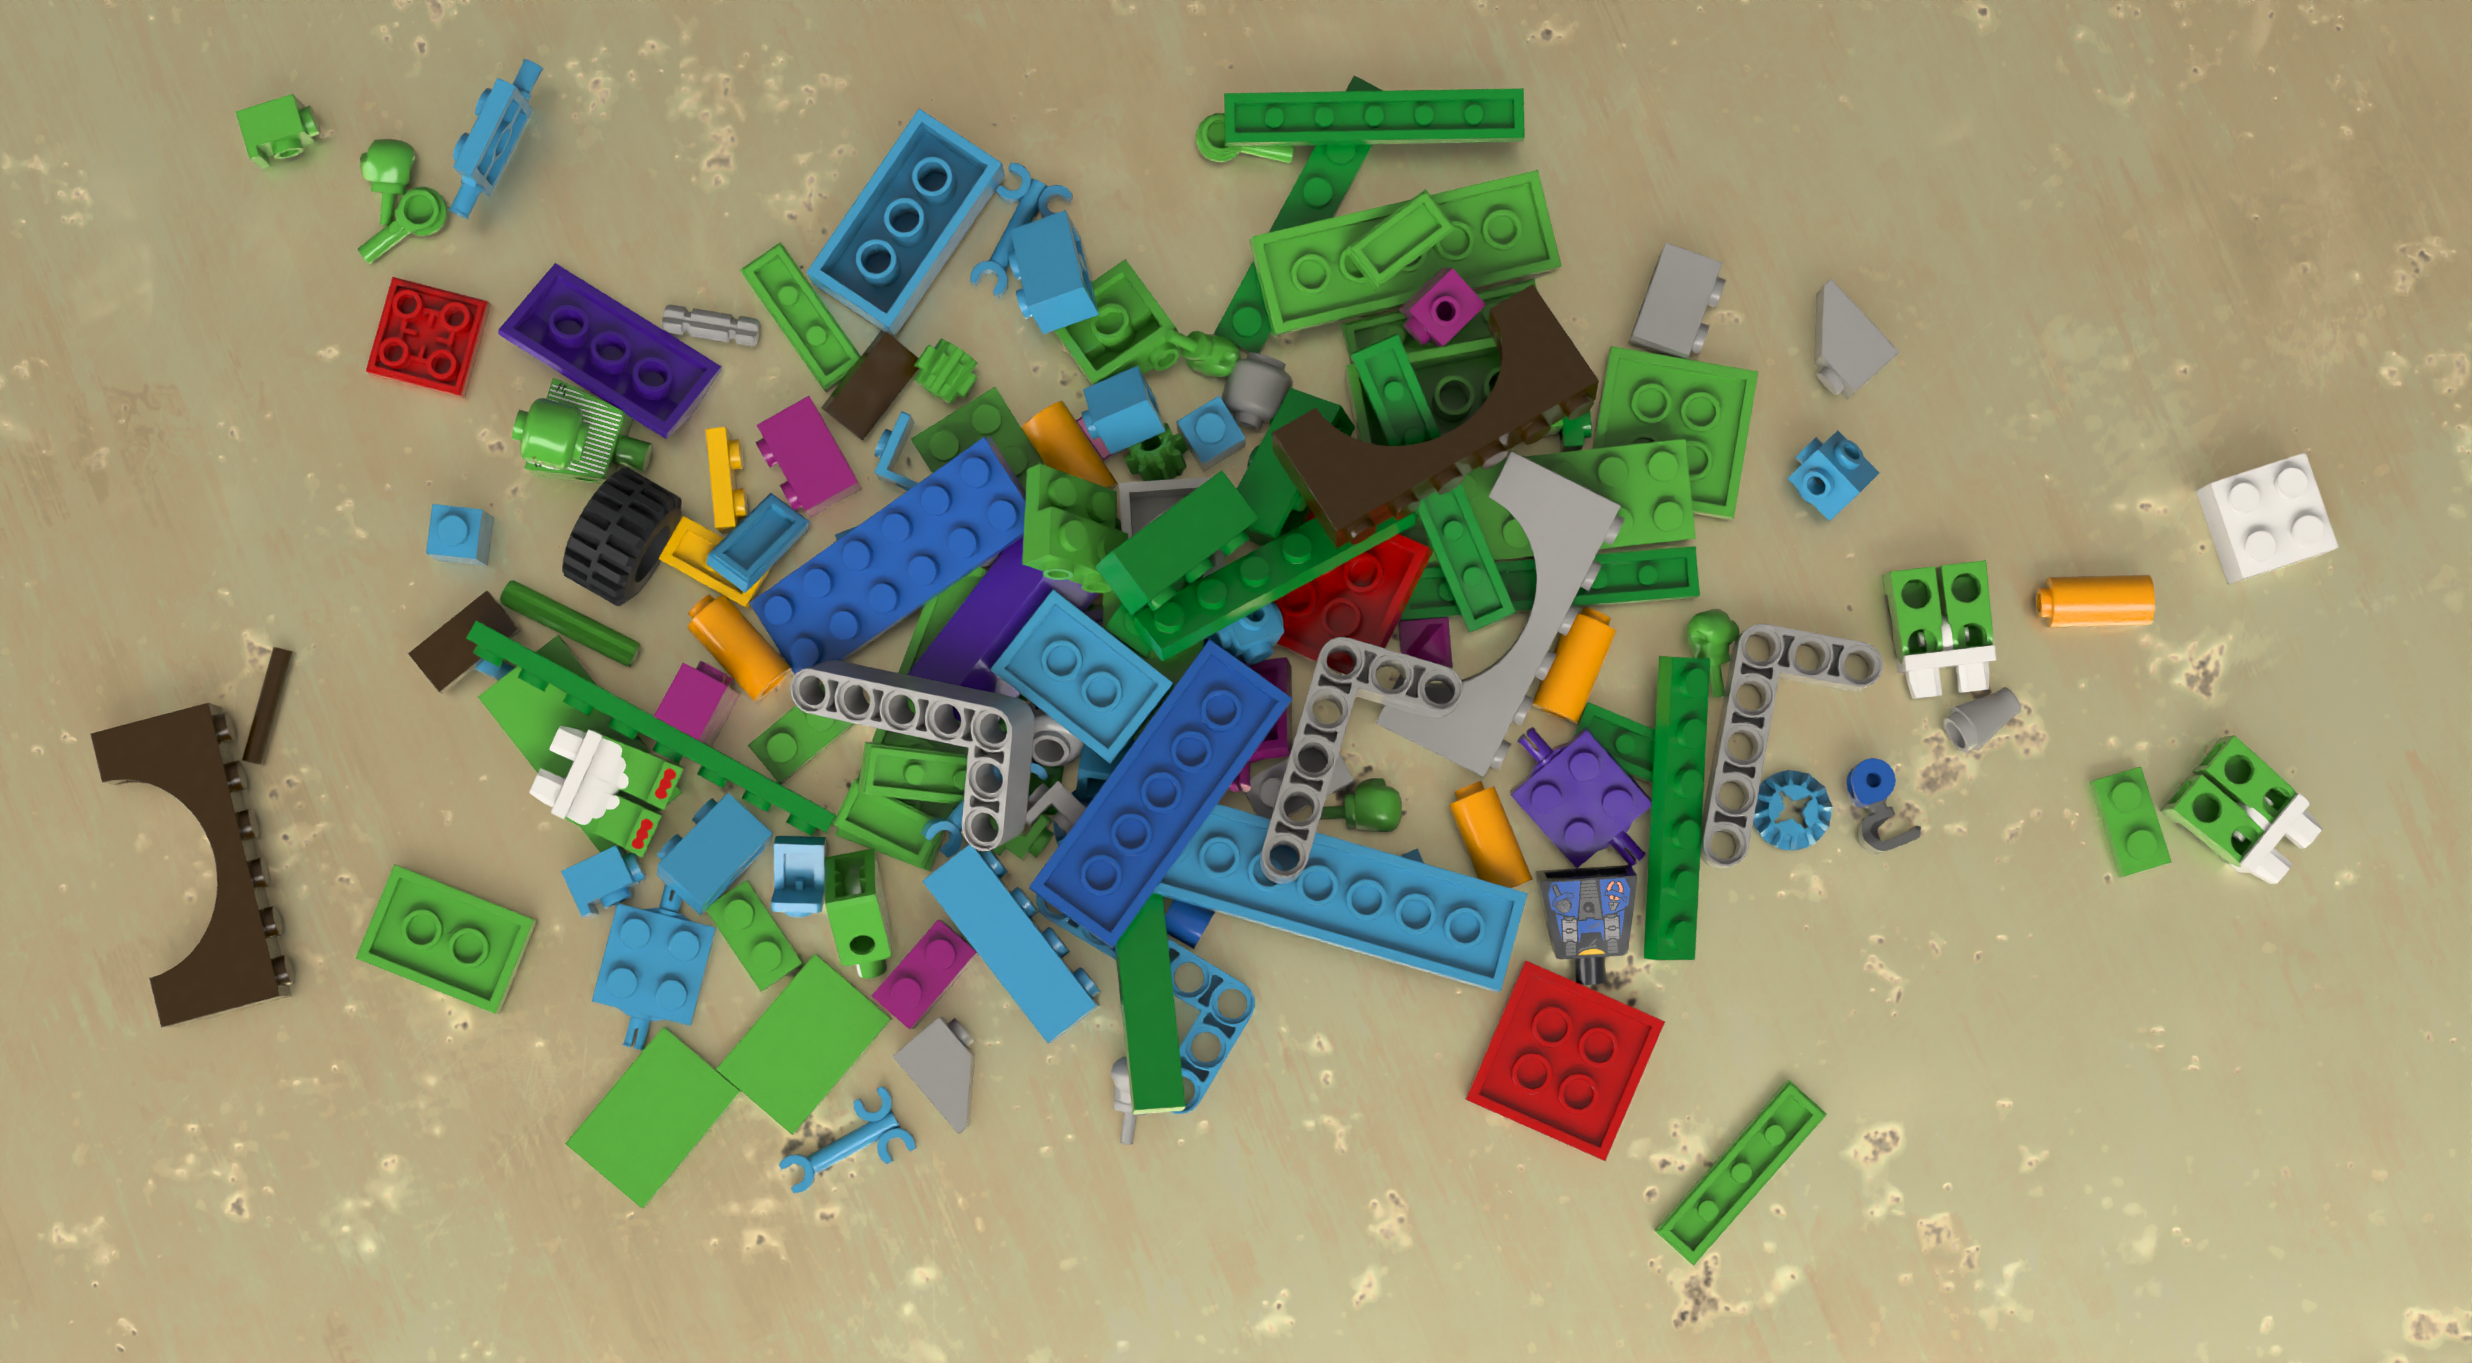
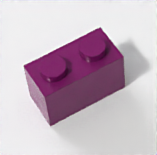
M810 396L757 424L763 438L755 443L770 468L779 464L788 480L782 483L780 487L794 511L803 507L811 518L862 489Z
M700 660L695 669L682 663L654 717L712 747L737 703L740 694L730 688L734 680L733 678Z
M938 919L872 994V997L908 1029H915L979 954L971 944L947 923Z

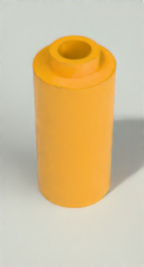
M1063 401L1056 402L1043 409L1022 426L1021 429L1046 466L1112 490L1118 485Z
M2150 575L2048 577L2045 587H2038L2036 592L2038 617H2045L2048 627L2150 625L2155 611L2153 581Z
M709 594L689 611L688 615L692 621L687 629L754 702L768 695L791 672L792 668L726 596L721 595L714 599Z
M1583 607L1581 614H1577L1567 635L1561 634L1554 650V653L1557 655L1544 681L1541 680L1532 706L1564 721L1578 724L1617 632L1608 626L1611 621L1609 616L1587 607Z
M1482 781L1455 791L1454 795L1457 801L1448 806L1478 879L1508 888H1513L1533 880L1495 786L1485 789Z

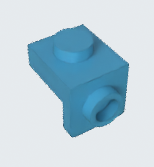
M776 836L773 843L774 892L771 899V910L774 912H784L791 917H806L813 913H820L825 901L826 837Z

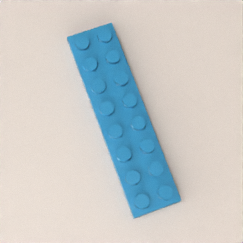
M1220 804L1216 805L1153 892L1164 897L1497 993L1502 989L1528 894L1317 832L1307 864L1301 875L1293 882L1286 884L1275 883L1264 875L1260 866V854L1271 819ZM1280 845L1270 851L1269 858L1271 864L1276 869L1289 871L1297 866L1298 858L1292 848Z

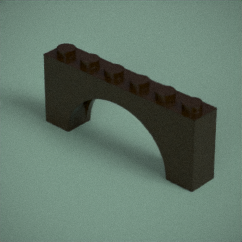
M1533 284L1490 308L1488 330L1498 350L1500 373L1492 392L1484 404L1472 417L1451 432L1430 441L1413 445H1375L1352 438L1331 425L1317 408L1272 432L1273 453L1336 549L1348 542L1351 545H1356L1365 541L1377 530L1376 526L1391 517L1399 520L1410 515L1420 506L1422 499L1436 491L1439 495L1450 492L1462 483L1464 475L1478 467L1486 470L1497 465L1507 456L1509 449L1523 441L1526 445L1533 444L1550 431L1551 425L1565 417L1569 420L1576 419L1592 408L1596 400L1599 380Z
M205 703L91 733L102 782L112 785L147 783L172 794L199 821L210 842L215 858L217 896L212 918L205 934L194 950L182 962L160 975L149 978L161 1028L179 1027L292 997L289 985L295 982L294 971L289 957L281 954L277 936L283 934L282 921L275 906L270 907L265 887L271 885L270 872L263 857L258 858L254 839L259 837V828L252 809H246L242 790L247 789V778L239 760L234 761L230 742L235 741V729L229 713L222 712L221 706Z

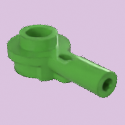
M1215 113L1207 116L1200 123L1196 132V144L1199 152L1206 159L1213 162L1225 163L1233 160L1242 152L1291 164L1295 146L1225 147L1224 113Z
M425 186L415 187L407 191L400 199L398 208L395 210L396 219L358 248L361 256L371 264L410 233L418 236H430L438 232L444 226L448 216L447 204L443 196L436 190Z

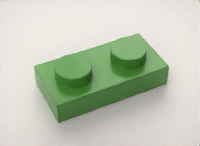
M822 683L820 685V688L822 692L826 694L825 686ZM795 706L753 740L748 747L777 782L782 785L856 723L809 714Z
M2141 766L2089 782L2119 877H2125L2172 862Z
M749 880L744 881L723 895L706 910L760 992L765 991L804 964Z

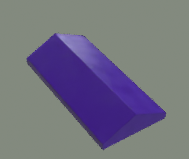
M556 263L498 331V335L610 405L624 411L628 416L665 439L692 417L719 375L722 367Z
M1023 536L1002 552L907 675L1018 698L1021 693L990 669L1052 590H1055L1083 613L1099 593L1087 592L1082 589L1081 584L1067 579L1054 580L1043 576V571L1023 565ZM953 706V715L955 719L961 722L960 713Z

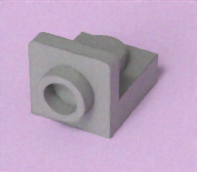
M1059 781L1051 788L1042 783L1028 797L1027 809L1029 811L1026 814V823L1031 827L1052 806L1057 813L1051 819L1068 834L1086 808Z

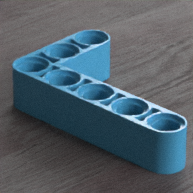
M1036 894V905L1042 915L1116 960L1115 946L1112 949L1101 940L1095 939L1090 932L1065 914L1052 913L1048 909L1046 901ZM1167 938L1173 994L1201 1011L1179 1047L1182 1076L1189 1078L1195 1087L1194 1098L1186 1104L1183 1111H1173L1175 1114H1184L1194 1110L1202 1100L1251 1018L1255 1008V999L1251 990L1245 984ZM1185 963L1198 965L1204 973L1202 986L1194 992L1181 991L1175 983L1174 975L1176 970ZM1228 989L1241 991L1247 999L1246 1011L1238 1018L1230 1019L1224 1017L1218 1009L1217 1001L1219 996ZM1202 1032H1210L1216 1035L1221 1043L1219 1056L1210 1062L1198 1060L1192 1052L1193 1039Z

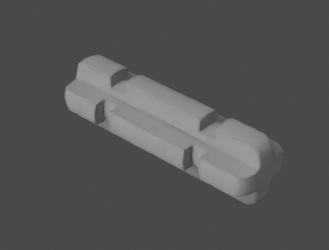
M671 304L665 307L662 317V328L667 333L683 335L686 331L689 332L691 337L728 343L731 339H735L737 344L747 346L757 345L760 337L761 326L756 318L739 316L738 319H734L732 314L695 308L692 309V312H689L686 307Z

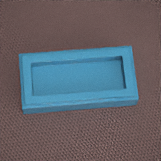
M770 493L708 554L706 564L746 593L807 532L810 521Z

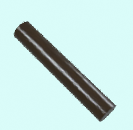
M273 647L244 750L243 761L262 765L291 662L292 651Z

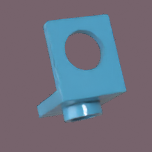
M901 411L893 431L885 429L879 439L874 456L880 458V461L874 473L879 480L908 491L918 483L893 472L915 423L910 414Z

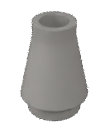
M2004 687L1996 693L1951 708L1950 715L1943 720V726L1950 741L1958 750L1964 753L1971 749L1979 751L2011 718L2021 712V706L2015 694L2010 689Z

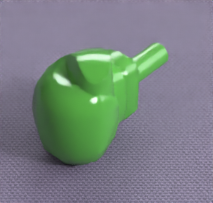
M374 140L368 148V152L363 153L360 157V168L363 178L372 181V192L382 193L379 225L387 226L393 221L395 194L404 195L407 192V185H409L411 166L415 161V151L411 145L402 140Z
M1172 329L1168 330L1165 336L1166 341L1182 347L1181 355L1186 358L1190 369L1206 376H1229L1236 362L1241 359L1238 346L1225 336L1205 334L1201 331H1193L1186 336Z
M1721 609L1699 612L1687 624V640L1694 657L1710 659L1709 677L1713 697L1725 696L1720 665L1731 661L1728 652L1729 645L1736 640L1740 633L1736 622L1730 620L1728 614Z
M1383 778L1367 779L1358 784L1355 794H1345V806L1323 807L1320 819L1345 818L1347 829L1392 832L1397 829L1401 822V797L1397 790L1386 786Z

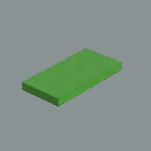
M557 635L536 651V653L599 686L560 635ZM518 666L478 696L537 773L540 768H543L565 779L567 778L574 761L549 750L561 725L580 729L586 733L589 729H593L652 754L638 734L635 740L608 727L611 716L596 708L588 716L562 702L567 693L549 683L544 692L519 679L518 675L522 668ZM678 785L668 804L683 794ZM622 790L619 792L620 795L657 812L662 810ZM580 827L600 853L617 845Z

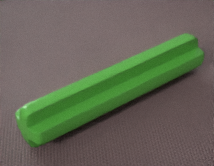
M510 580L502 591L500 597L502 605L624 666H630L639 653L640 644L637 641L514 580Z

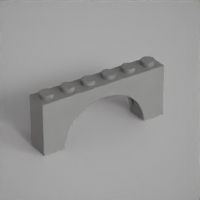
M1511 451L1489 498L1501 504L1516 518L1523 528L1534 554L1537 575L1536 594L1524 629L1511 648L1495 663L1475 675L1461 679L1463 695L1455 710L1448 716L1440 719L1428 718L1384 705L1376 721V724L1482 777L1485 776L1489 767L1499 770L1512 744L1503 739L1512 722L1520 726L1523 723L1534 698L1526 695L1534 677L1544 681L1557 655L1549 650L1557 632L1566 636L1578 614L1579 608L1571 604L1579 588L1582 587L1589 591L1602 566V563L1594 560L1602 542L1612 546L1625 518L1617 515L1621 507L1619 503L1514 451ZM1401 674L1392 690L1402 686L1403 679ZM1429 682L1425 685L1426 696L1431 702L1445 704L1451 700L1450 688L1445 683Z

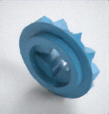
M1786 770L1771 775L1760 784L1753 824L1759 835L1770 845L1783 850H1800L1815 844L1830 826L1833 806L1825 786L1809 773ZM1779 792L1784 797L1787 796L1792 802L1799 799L1803 800L1806 797L1809 798V801L1804 804L1805 807L1800 811L1803 818L1802 822L1806 826L1805 828L1800 823L1797 824L1792 818L1786 821L1782 820L1777 824L1774 820L1780 816L1779 813L1785 808L1782 803L1783 798Z

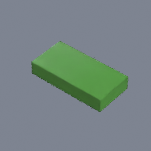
M1425 189L1344 251L1371 287L1376 290L1454 231L1455 227Z
M854 779L833 825L924 869L943 830L937 832L930 841L921 834L924 825L935 817L894 797L861 794L858 792L859 780Z

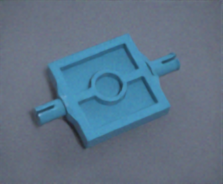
M524 59L513 84L497 78L493 88H486L481 94L475 109V115L478 118L470 134L465 132L459 138L453 152V160L456 161L453 168L462 177V185L451 207H449V210L454 214L469 219V215L480 193L491 196L534 110L529 104L532 97L530 93L541 71H543L540 65Z
M667 884L664 886L659 908L639 909L617 903L592 1002L616 1007L628 1016H631L622 1045L632 1047L638 1028L634 1049L644 1050L650 1021L669 1020L689 1026L692 1025L716 932V927L692 922L680 914L679 909L682 898L674 892L673 900L671 901L673 890Z

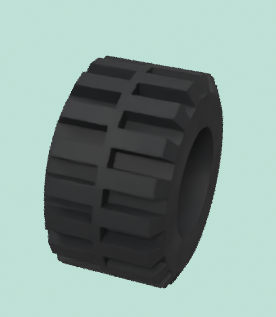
M621 468L603 482L579 516L565 548L562 565L564 576L616 606L625 604L643 589L660 565L661 560H659V557L680 522L681 498L630 468Z

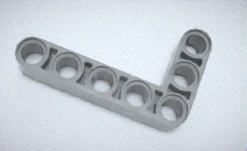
M1769 624L1750 626L1736 638L1731 653L1725 696L1722 703L1702 815L1700 857L1707 865L1714 868L1733 866L1739 863L1748 851L1779 678L1846 691H1859L1875 683L1882 673L1883 659L1880 652L1874 646L1865 642ZM1750 636H1760L1768 642L1770 655L1766 661H1756L1748 655L1746 642ZM1800 645H1809L1817 651L1819 664L1815 670L1808 671L1798 665L1795 653ZM1849 654L1860 655L1866 660L1868 673L1864 680H1856L1847 674L1845 661ZM1750 684L1759 690L1761 704L1757 710L1749 711L1739 704L1737 692L1741 685ZM1734 733L1744 734L1752 742L1753 751L1747 760L1735 758L1728 749L1729 739ZM1725 782H1733L1742 789L1744 801L1739 809H1729L1722 804L1719 798V791ZM1717 831L1729 833L1734 839L1735 851L1729 859H1721L1712 852L1710 841Z
M1334 638L1323 646L1314 669L1260 854L1261 870L1269 880L1281 884L1293 882L1301 875L1307 864L1355 696L1424 717L1440 719L1448 716L1455 710L1463 695L1462 680L1454 670L1443 665L1351 638ZM1336 652L1345 653L1352 659L1354 670L1344 676L1337 675L1328 668L1327 657ZM1386 666L1397 669L1403 679L1402 686L1394 690H1387L1381 687L1376 679V671ZM1432 681L1445 683L1450 688L1451 700L1445 704L1431 702L1426 696L1425 685ZM1322 700L1335 703L1339 708L1340 719L1331 724L1319 722L1314 717L1313 705ZM1309 748L1320 751L1325 757L1326 767L1316 773L1305 771L1299 764V753ZM1302 797L1307 800L1311 805L1312 816L1302 822L1289 819L1284 811V803L1289 798ZM1280 845L1292 848L1298 858L1297 866L1289 871L1276 869L1271 864L1269 858L1270 851Z
M827 660L803 669L792 678L790 685L792 700L800 710L806 713L967 747L968 759L962 832L966 841L973 848L980 851H990L1018 837L1024 830L1035 722L1031 708L1023 700L838 660ZM819 679L825 686L826 694L822 692L819 686ZM863 688L870 696V704L863 695ZM908 697L915 705V714L910 710ZM953 706L960 713L961 724L953 715ZM998 716L1005 721L1007 734L1000 728ZM994 765L1000 770L1003 783L996 778ZM989 815L996 820L998 831L992 827Z

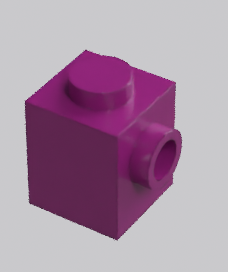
M1441 268L1399 310L1408 319L1403 326L1416 341L1423 346L1429 341L1432 346L1443 347L1486 304L1453 268Z

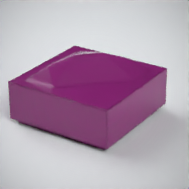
M1449 617L1398 622L1400 652L1402 654L1443 665L1450 669L1453 668Z

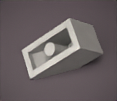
M1830 279L1817 293L1814 364L1820 369L1817 376L1822 384L1834 395H1838L1841 392L1848 400L1887 365L1899 351L1841 288Z
M938 1017L892 1057L954 1130L960 1134L970 1125L975 1054L968 1046L975 1040L956 1018L948 1023L943 1017Z

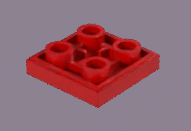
M392 277L366 372L373 376L465 399L491 304L482 299Z

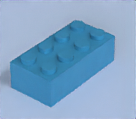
M918 109L806 273L812 284L895 338L1004 179L1005 173L1002 163L929 114Z
M969 844L922 882L1045 1041L1053 1043L1100 1006L1094 997L1101 991L1083 968L1080 967L1073 971L1063 959L1070 951L1056 932L1050 927L1042 931L1032 919L1039 911L1025 892L1019 887L1011 891L1001 877L1007 874L1008 871L993 851H980Z

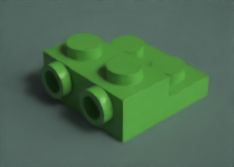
M1126 259L1092 281L1099 315L1054 330L1091 385L1136 366L1140 368L1143 375L1153 368L1157 371L1165 370L1177 361L1179 350L1182 349V347L1166 341L1165 336L1168 330L1172 329L1177 332L1178 330Z
M1043 464L1028 468L1022 564L1043 571V576L1054 580L1067 579L1082 585V589L1087 592L1105 593L1111 591V587L1095 568V565L1128 540V533L1115 529L1117 491Z

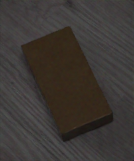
M881 330L821 409L857 438L863 440L916 373L918 368L914 365L919 358L888 332Z
M487 590L408 653L439 693L443 694L484 661V659L473 654L477 644L466 639L475 621L485 624L510 639L521 631Z

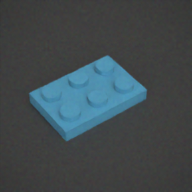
M1052 590L990 669L1111 765L1174 686V683L1055 590Z

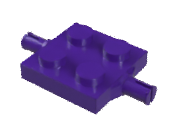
M1587 726L1567 743L1555 746L1552 749L1535 731L1534 727L1526 731L1527 736L1523 733L1517 742L1526 749L1535 759L1536 763L1530 774L1510 791V795L1575 868H1579L1596 852L1610 846L1618 852L1628 865L1634 866L1637 864L1636 858L1640 861L1646 853L1626 832H1628L1632 822L1651 807L1652 799Z

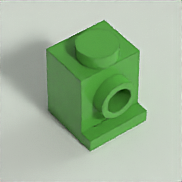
M293 94L235 111L249 158L261 169L271 166L270 156L274 155L276 159H284L303 152V146L314 143V136L320 134L319 123L311 106L305 107Z

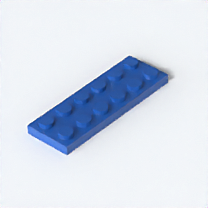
M983 437L750 602V605L785 661L792 668L791 670L794 675L803 669L827 660L844 661L1024 536L1026 491L992 438Z
M1209 639L1036 876L1029 889L1113 949L1290 705L1293 698Z

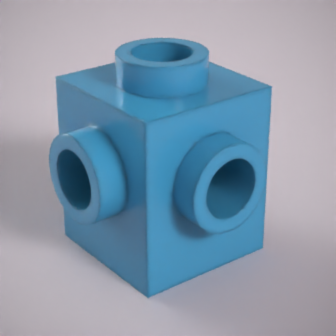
M1837 430L1824 444L1815 437L1795 457L1802 465L1787 479L1797 488L1800 496L1805 501L1813 504L1830 521L1879 472L1863 456L1861 449L1854 442L1847 440Z
M1271 602L1208 636V639L1239 661H1245L1247 665L1257 664L1274 653L1273 647L1284 633L1283 618L1277 605Z

